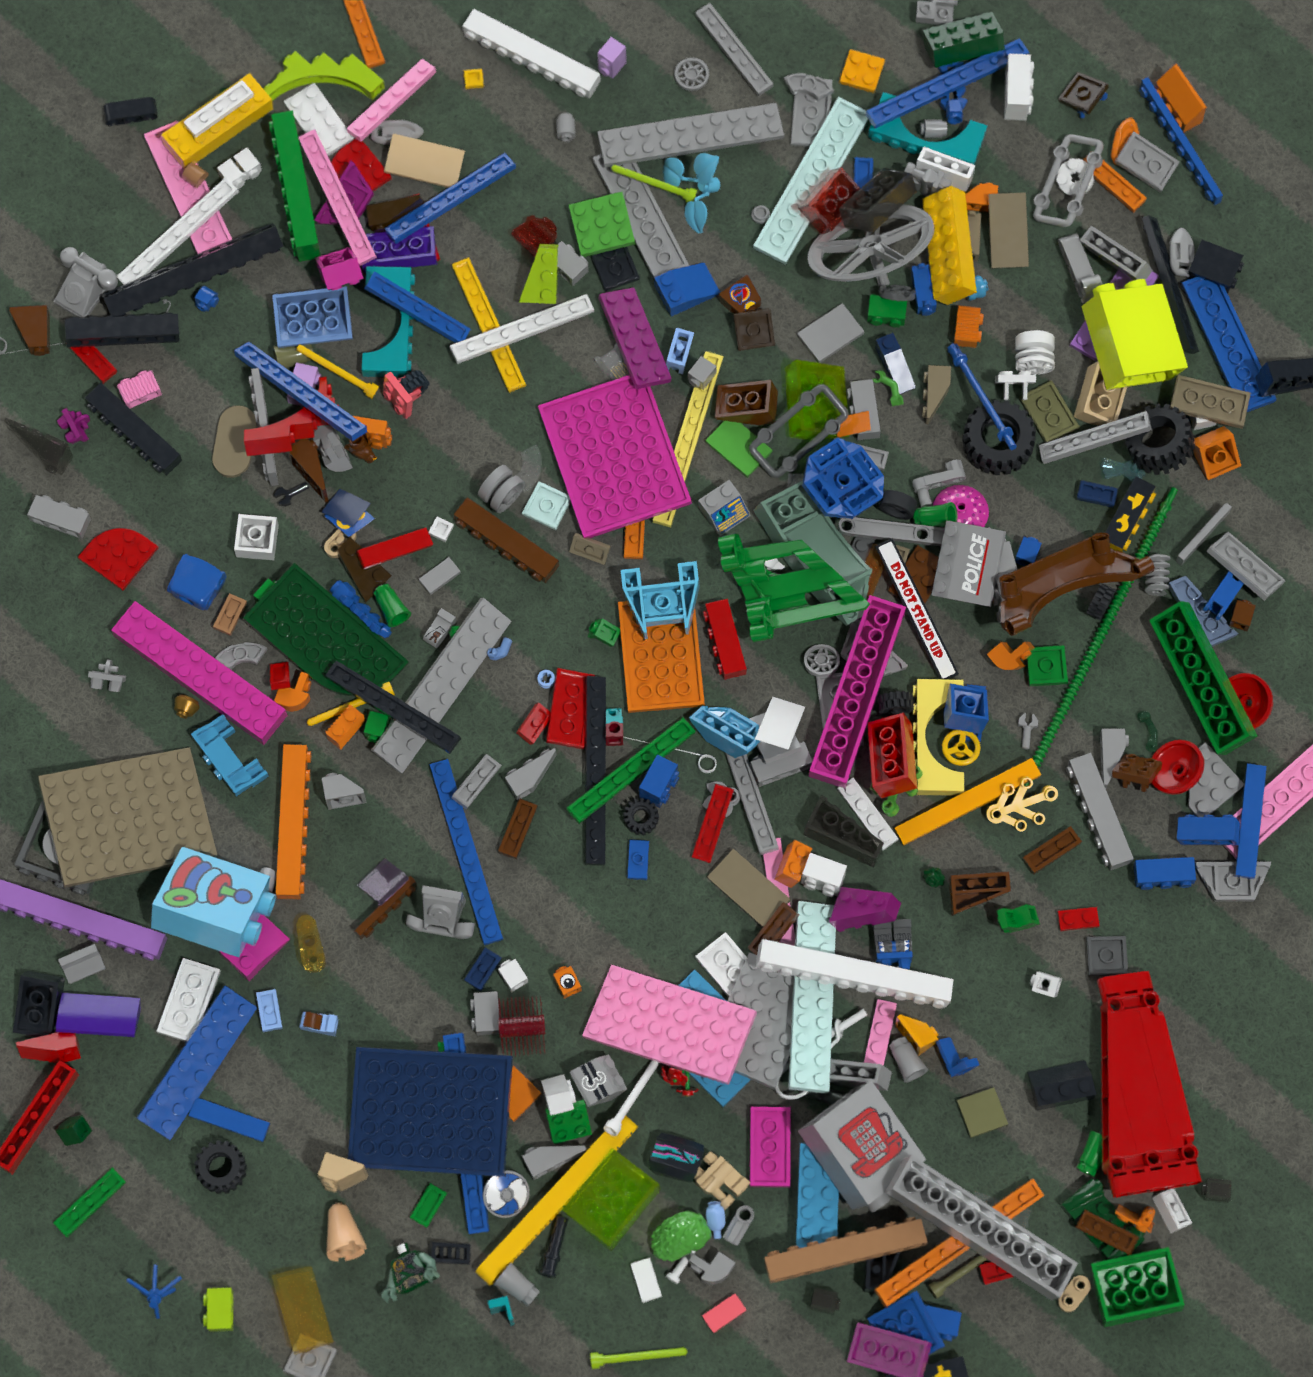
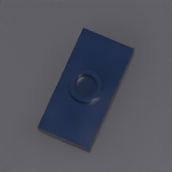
M1081 480L1077 500L1114 508L1118 488Z

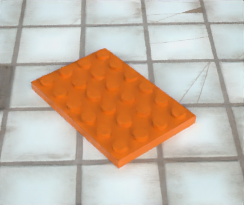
M627 601L618 602L628 713L705 706L695 609L689 634L686 635L684 623L647 627L648 639H645Z

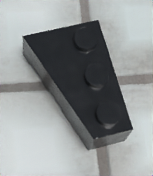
M900 1252L866 1260L864 1292L876 1293L874 1289L890 1279Z

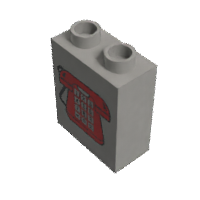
M872 1080L853 1088L798 1130L852 1210L867 1205L869 1210L874 1212L891 1200L885 1191L902 1160L910 1155L922 1162L926 1160Z

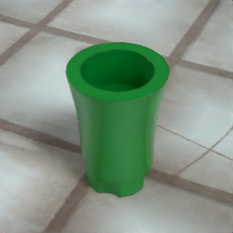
M949 502L917 508L914 512V520L916 525L945 528L946 520L957 522L958 514L955 504Z
M389 584L376 588L373 594L385 616L388 627H396L410 618L411 612Z
M1090 1131L1087 1143L1079 1159L1080 1162L1076 1167L1079 1171L1091 1177L1095 1176L1096 1171L1099 1170L1103 1162L1102 1135L1094 1131Z

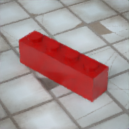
M728 598L705 604L703 617L705 622H709L710 628H707L709 639L714 640L715 646H712L714 657L719 659L717 664L719 675L723 674L724 680L746 675L747 668Z

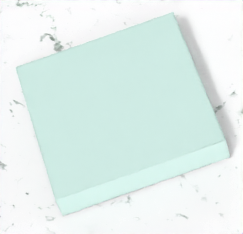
M538 482L522 515L556 530L571 503L568 494Z

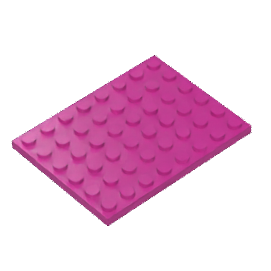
M630 375L538 405L584 538H592L692 504L651 387L635 389Z

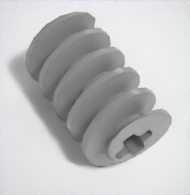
M1153 554L1149 558L1153 561L1155 568L1154 572L1145 575L1147 578L1145 581V592L1148 595L1164 596L1167 594L1164 590L1169 589V585L1164 583L1170 580L1168 577H1164V575L1170 574V571L1165 569L1169 568L1170 564L1165 561H1169L1171 557Z

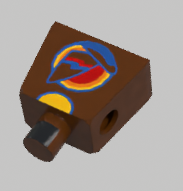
M748 275L719 293V302L732 314L757 310L761 306V298Z

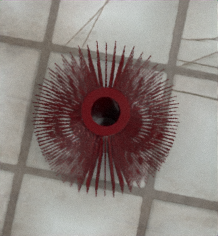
M512 997V1017H509L507 998L508 1018H505L504 998V1018H501L499 999L500 1018L498 1020L503 1055V1038L506 1040L507 1056V1037H510L511 1056V1037H514L515 1055V1037H518L519 1054L520 1036H522L523 1052V1036H526L527 1051L528 1036L531 1039V1050L533 1035H535V1048L536 1035H539V1045L540 1035H543L544 1043L545 1021L544 1015H542V1004L541 1015H538V1006L537 1015H534L533 997V1016H530L528 998L529 1016H526L524 1000L525 1016H522L520 1001V1017H518L517 1002H515L516 1017H514Z

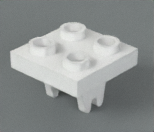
M1001 371L1000 375L995 376V384H1003L1004 400H1008L1009 384H1022V400H1027V384L1036 383V375H1031V371H1020L1018 375H1013V371Z

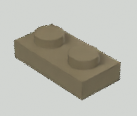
M575 533L569 552L605 565L611 546L591 538H584L583 535Z

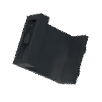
M1202 239L1188 271L1189 277L1186 278L1193 279L1195 275L1225 286L1228 294L1230 288L1234 289L1237 283L1236 273H1241L1244 263L1241 262L1243 255Z

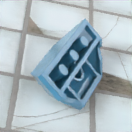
M701 706L689 717L692 724L708 743L734 758L748 754L760 743L759 740L755 739L759 730V724L731 708H708V706Z

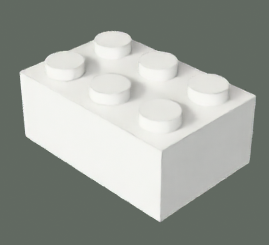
M1008 55L1005 74L1004 119L1026 120L1027 114H1031V106L1033 105V95H1031L1033 90L1032 73L1034 70V62H1031V55Z

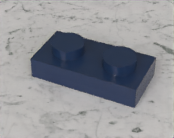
M485 947L464 979V982L482 991L501 962L502 957Z

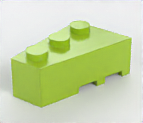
M540 244L521 294L520 303L556 304L559 245Z

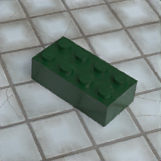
M993 12L967 17L959 21L923 30L924 47L935 68L1005 50L1004 33Z

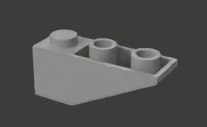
M555 748L543 751L540 757L535 760L530 759L523 764V767L518 770L516 768L512 769L506 774L505 782L517 801L519 798L522 799L534 792L556 757Z

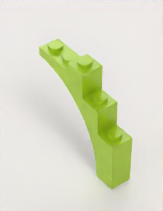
M296 51L284 59V72L281 71L271 84L269 83L264 87L265 92L271 97L272 101L291 89L313 83H333L347 86L361 92L371 100L385 89L384 80L353 54L344 58L339 66L324 52L320 56L315 57L312 64H310Z

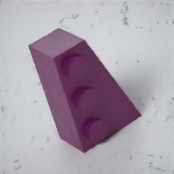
M841 887L829 923L839 932H843L845 929L852 927L858 929L862 928V925L892 922L896 920L901 903L892 893Z

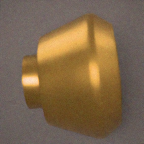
M179 695L175 697L174 710L177 712L176 715L181 718L187 719V717H192L200 708L198 701L189 696Z

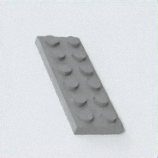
M259 368L251 369L252 376H249V382L252 389L251 395L255 408V420L259 428L268 426L269 421ZM274 453L261 455L266 481L270 480L271 486L279 485Z

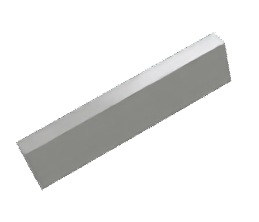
M1225 503L1181 551L1176 559L1180 566L1185 563L1230 513L1232 507L1228 503Z

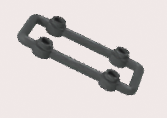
M819 384L811 391H804L800 396V401L769 428L760 429L757 434L758 437L750 444L749 451L771 477L779 478L787 471H794L797 468V462L829 434H837L840 430V425L848 418V410L828 386ZM823 392L841 415L836 419H829L825 423L824 430L794 456L785 457L782 461V466L775 471L757 450V447L762 443H769L773 438L774 432L804 406L813 405L816 396Z

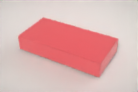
M733 1294L704 1314L702 1318L711 1331L715 1333L747 1310L737 1295Z

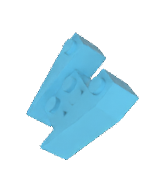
M697 561L678 563L680 582L642 586L640 568L621 570L625 599L645 639H648L647 627L684 623L686 635L689 634L699 591Z

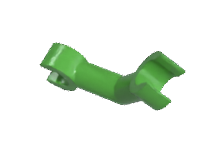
M875 371L880 375V379L874 378L873 381L875 383L882 382L891 388V405H903V398L899 394L897 382L888 378L884 371Z

